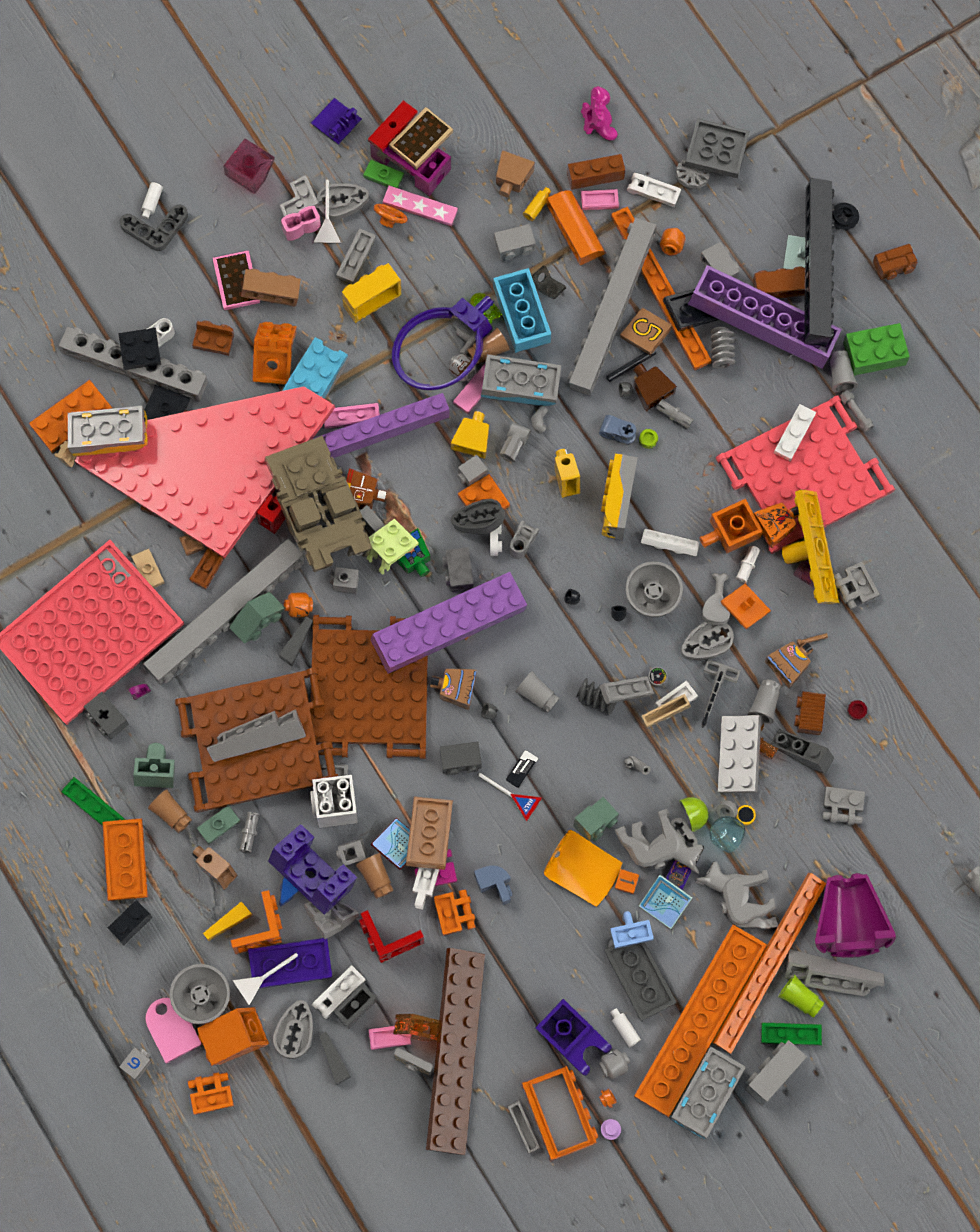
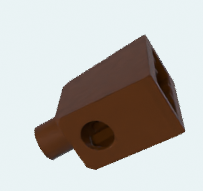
M639 364L634 368L633 371L638 377L634 380L633 387L646 412L658 405L662 399L665 400L675 394L677 386L658 367L655 366L647 371L643 364Z

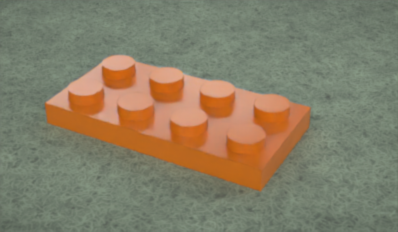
M88 380L31 421L29 425L50 452L54 453L60 448L61 444L68 441V413L112 409V407L94 384Z

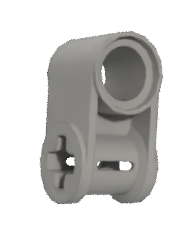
M522 520L511 540L510 555L515 559L523 558L531 544L535 541L540 529H535L525 524V521ZM520 545L523 547V549L516 550L514 549V546Z

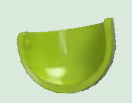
M695 797L679 800V803L683 804L689 817L691 831L694 832L701 829L708 820L706 804Z

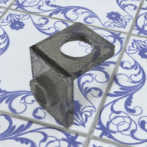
M544 265L532 275L537 290L552 299H556L566 289L564 284L551 278L547 267ZM544 273V279L538 282L539 275Z

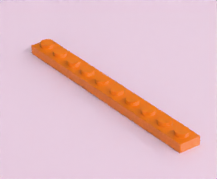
M628 206L611 214V218L623 240H627L629 224L635 220ZM650 248L641 269L644 279L668 323L672 325V330L694 371L711 364L712 360L694 327L678 332L663 302L664 297L674 295L675 292Z
M808 873L713 1041L714 1045L728 1054L733 1052L826 886L823 880L812 873Z

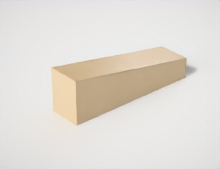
M683 694L642 715V718L648 728L690 708L691 705L686 695Z

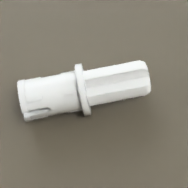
M750 546L744 560L741 561L742 565L736 576V580L739 582L747 583L752 569L755 568L754 564L760 552V549L756 546Z

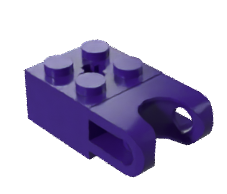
M564 999L535 1027L564 1058L585 1076L590 1072V1067L583 1059L585 1049L589 1046H595L604 1053L612 1049L611 1045ZM567 1023L568 1031L559 1032L558 1029L560 1027L558 1026V1024Z

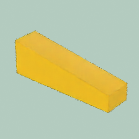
M241 901L207 929L203 935L210 941L252 916V913Z

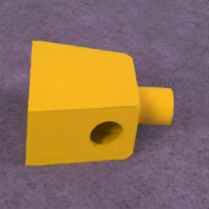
M475 411L472 419L463 418L451 441V450L472 456L477 455L483 459L486 458L489 424L483 423L484 413Z
M559 449L556 451L555 473L561 497L580 494V474L574 455L572 453L567 454L566 449Z

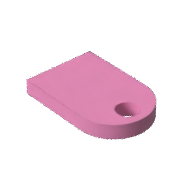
M170 998L158 999L150 1005L146 1013V1024L166 1064L202 1045L192 1023L185 1021L174 1011ZM160 1004L167 1006V1012L163 1015H159L156 1012V1008Z

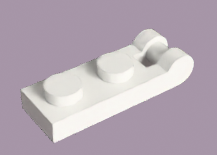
M633 173L632 183L627 188L629 193L638 194L675 208L681 193L680 188L639 173Z
M351 965L313 1002L312 1006L315 1009H319L322 1012V1016L327 1019L366 979ZM326 999L332 1003L329 1007L324 1004Z

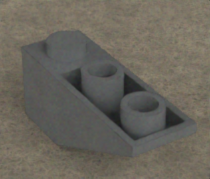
M781 729L777 731L770 743L771 747L808 768L826 774L834 760L827 747Z

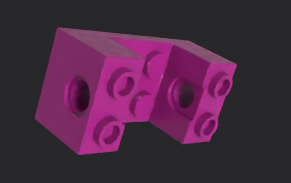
M370 143L371 157L383 165H387L392 161L414 176L415 187L428 196L432 194L451 170V156L439 148L416 170L389 148V145L381 152Z

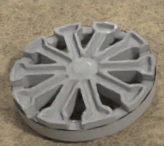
M683 159L678 164L676 178L683 186L697 189L703 187L709 181V171L689 166L684 167L686 159Z

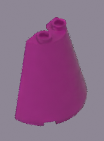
M855 873L851 875V878L847 879L843 878L842 875L828 877L815 938L817 949L822 953H826V951L831 952V956L853 958L872 955L880 952L879 948L883 946L885 948L891 946L896 939V935L868 875Z

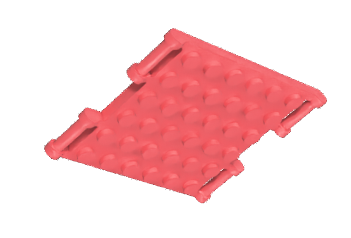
M839 395L811 409L816 412V415L791 461L774 454V450L791 420L725 453H721L715 458L722 465L732 482V488L737 490L747 485L761 510L779 503H784L789 510L796 506L794 500L796 497L795 491L802 489L817 492L824 527L895 491L894 486L890 485L879 467L877 458H873L863 464L846 434L855 430L857 425L850 419L841 404L842 400ZM834 406L846 425L842 428L830 409ZM731 458L743 479L737 478L727 461ZM872 468L883 486V490L879 491L867 470ZM798 518L794 519L797 525L793 532L773 548L769 545L768 549L771 554L781 550L783 546L793 544L804 538L803 529Z

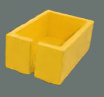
M389 263L380 265L373 273L362 276L358 282L353 285L349 284L343 289V307L356 323L401 295V279Z

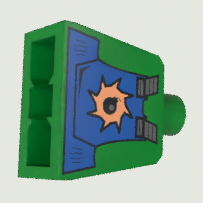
M417 528L409 534L419 542V545L396 562L407 574L416 570L420 577H424L430 572L426 566V563L430 561V553L420 530Z

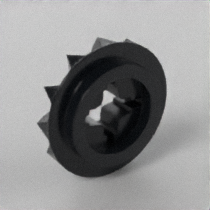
M849 203L835 205L832 215L834 225L838 230L843 229L847 231L848 229H853L859 221V212L856 207ZM843 211L845 216L848 217L846 222L843 220V218H840L842 216Z

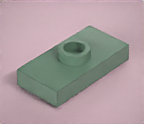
M228 805L197 827V830L209 845L241 821Z

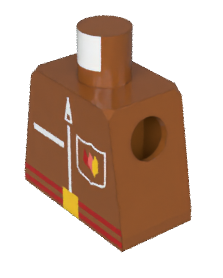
M349 468L346 481L359 509H363L366 505L372 509L374 500L385 502L387 491L377 489L378 480L376 478Z

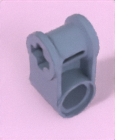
M605 415L599 434L606 439L631 444L636 438V427L631 422L618 419L612 415Z

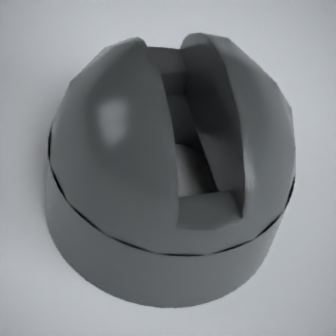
M629 382L619 383L620 397H628L633 393L630 390L633 386Z
M485 703L481 716L486 719H493L497 716L496 712L498 710L493 704Z

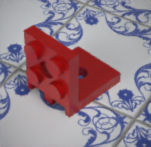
M368 910L360 913V927L364 934L368 933V945L372 952L376 951L381 963L424 944V936L422 931L419 930L384 946Z

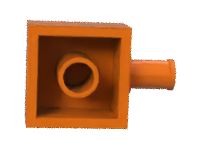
M745 498L713 513L710 523L714 531L700 536L699 539L704 548L715 542H721L728 554L760 539L763 530Z

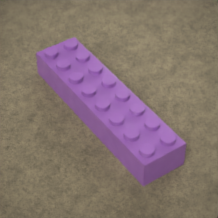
M708 265L688 305L822 369L842 330L831 324V329H834V335L826 347L805 344L804 311Z
M508 572L373 633L371 642L389 674L524 612L527 603L513 576Z

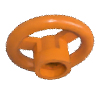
M385 204L374 205V211L381 216L379 222L386 227L393 228L394 223L404 224L408 221L407 216L394 207Z

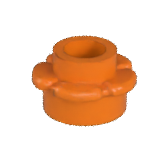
M610 1089L601 1090L602 1095L599 1098L604 1107L612 1108V1105L617 1103Z

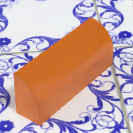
M561 191L547 198V207L580 266L606 254L572 191Z

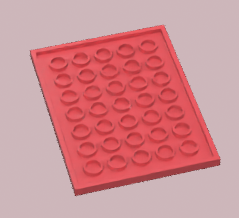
M108 540L0 632V649L61 720L68 725L85 710L84 706L99 693L102 692L104 694L185 623L115 544ZM107 549L131 576L127 577L125 573L117 572L111 578L109 573L115 570V562L110 558L100 561L98 555ZM105 561L113 563V568L110 571H107L103 566ZM120 574L124 575L125 580L116 584L114 581L115 577Z

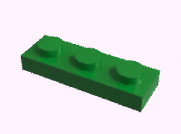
M762 1022L761 1044H780L781 1042L785 1044L789 1040L794 1045L821 1046L822 1025Z

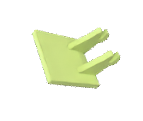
M393 519L369 537L372 549L367 556V560L372 562V558L377 559L379 555L382 558L379 572L384 574L385 569L389 571L391 564L418 546L419 542Z

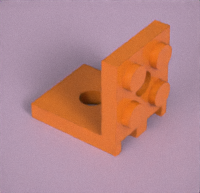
M272 322L259 324L254 338L253 382L287 383L291 377L292 346L297 326H292L288 323L278 325ZM274 361L277 363V367L270 368L267 362Z
M269 890L261 893L270 931L231 940L235 954L247 952L248 949L282 943L279 932L280 929H283L279 914L275 915L278 906L275 895H271Z

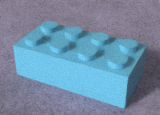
M529 268L493 278V289L515 353L551 343V331Z

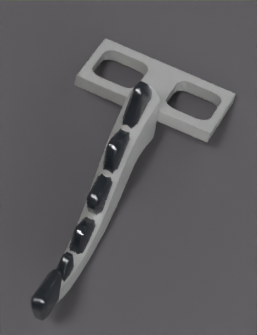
M709 659L707 660L704 672L716 677L702 720V728L707 724L708 717L724 679L737 683L741 670ZM711 664L718 667L719 670L715 672L709 670L707 666ZM726 671H731L736 673L737 677L732 678L727 676L725 673Z

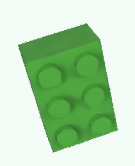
M900 323L847 333L843 341L845 351L848 352L854 376L905 366L910 358Z

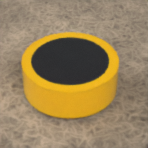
M749 805L739 807L736 816L737 822L744 826L752 824L756 817L755 810Z

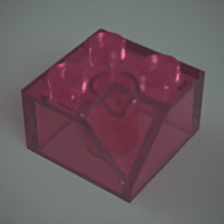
M244 138L223 165L225 176L255 194L265 182L275 157Z

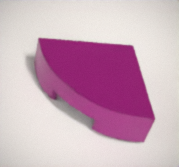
M140 684L129 689L134 700L151 691L148 684Z

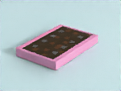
M249 251L213 258L224 310L260 303V300L241 297L245 270L253 269Z

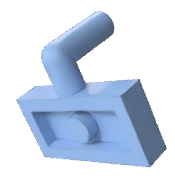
M629 911L624 912L622 917L625 925L610 928L615 949L654 940L650 921L633 923Z

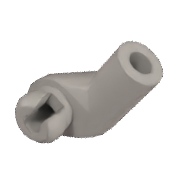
M543 405L539 407L531 418L533 429L537 430L538 433H543L546 430L543 417L547 414L548 409Z
M629 756V758L624 760V764L628 769L634 767L644 775L650 773V767L635 756Z

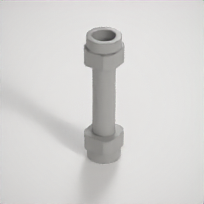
M849 390L843 392L840 398L843 404H847L860 422V428L864 432L871 430L874 427L873 422L870 418L864 416L853 400L855 397Z

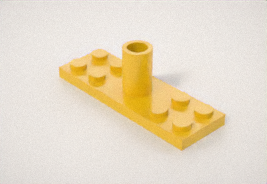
M802 489L795 491L796 497L794 500L799 510L798 520L802 526L805 541L783 546V559L786 564L809 559L811 568L810 578L814 583L815 590L813 593L817 603H839L817 492Z

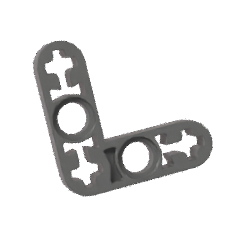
M177 204L173 206L157 229L131 214H125L120 218V226L124 232L151 249L162 251L188 218V212L184 205ZM182 211L183 216L178 215L177 217L176 212L180 213ZM131 220L133 226L129 224L126 226L125 221L129 222ZM167 224H172L174 229L167 232L164 230V227ZM141 229L148 230L146 236H140L138 232ZM161 239L162 244L158 243L156 245L155 240L159 241Z

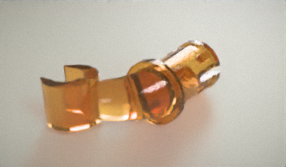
M763 722V724H762V726H761V731H762L763 728H764V722ZM760 737V752L772 759L778 748L764 741L763 737Z

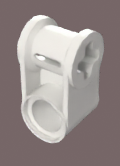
M162 318L149 327L156 328L159 348L174 337L175 330L169 319ZM169 327L168 331H161L162 328Z

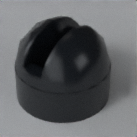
M568 589L564 597L565 603L570 605L578 604L580 602V593L576 590Z
M620 605L613 606L611 608L612 618L615 621H622L626 617V607Z

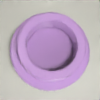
M613 1119L604 1121L601 1126L602 1136L608 1140L616 1139L621 1133L620 1124Z

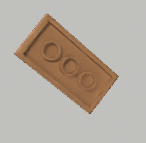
M414 797L406 866L446 869L453 800Z

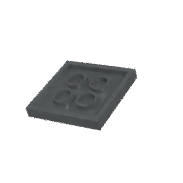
M697 118L685 166L738 178L750 131Z

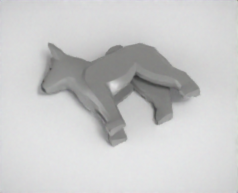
M667 809L657 812L663 833L654 839L651 844L642 835V821L632 824V837L626 834L625 826L615 829L618 840L628 851L636 865L644 868L654 867L657 870L666 866L665 862L675 859L699 874L696 864L704 850V846L695 845L688 847L680 833L671 825L669 820L670 813Z
M714 861L705 877L697 878L695 883L706 885L722 894L724 901L721 903L722 913L727 914L732 924L739 928L756 927L769 929L778 927L776 917L770 919L763 917L776 908L774 898L763 905L747 903L749 888L767 883V880H769L767 870H763L757 875H725L721 873L718 862Z

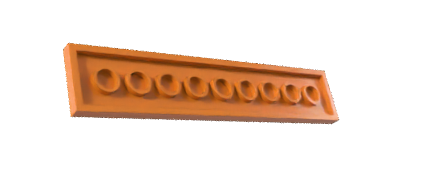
M732 925L635 1093L634 1097L669 1118L765 950L766 943L739 927Z

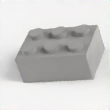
M789 1040L785 1044L781 1042L772 1052L774 1057L772 1059L768 1057L759 1066L760 1073L754 1072L745 1082L748 1086L744 1090L762 1106L807 1057Z

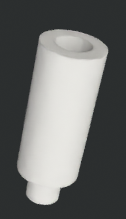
M152 182L149 186L141 208L143 212L142 218L149 219V216L155 212L163 187L158 183Z
M617 1008L610 1012L614 1018L612 1020L613 1024L629 1048L641 1041L624 1013L620 1014Z

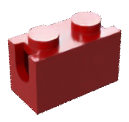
M270 494L256 512L259 525L273 534L277 532L286 519L277 497H273Z

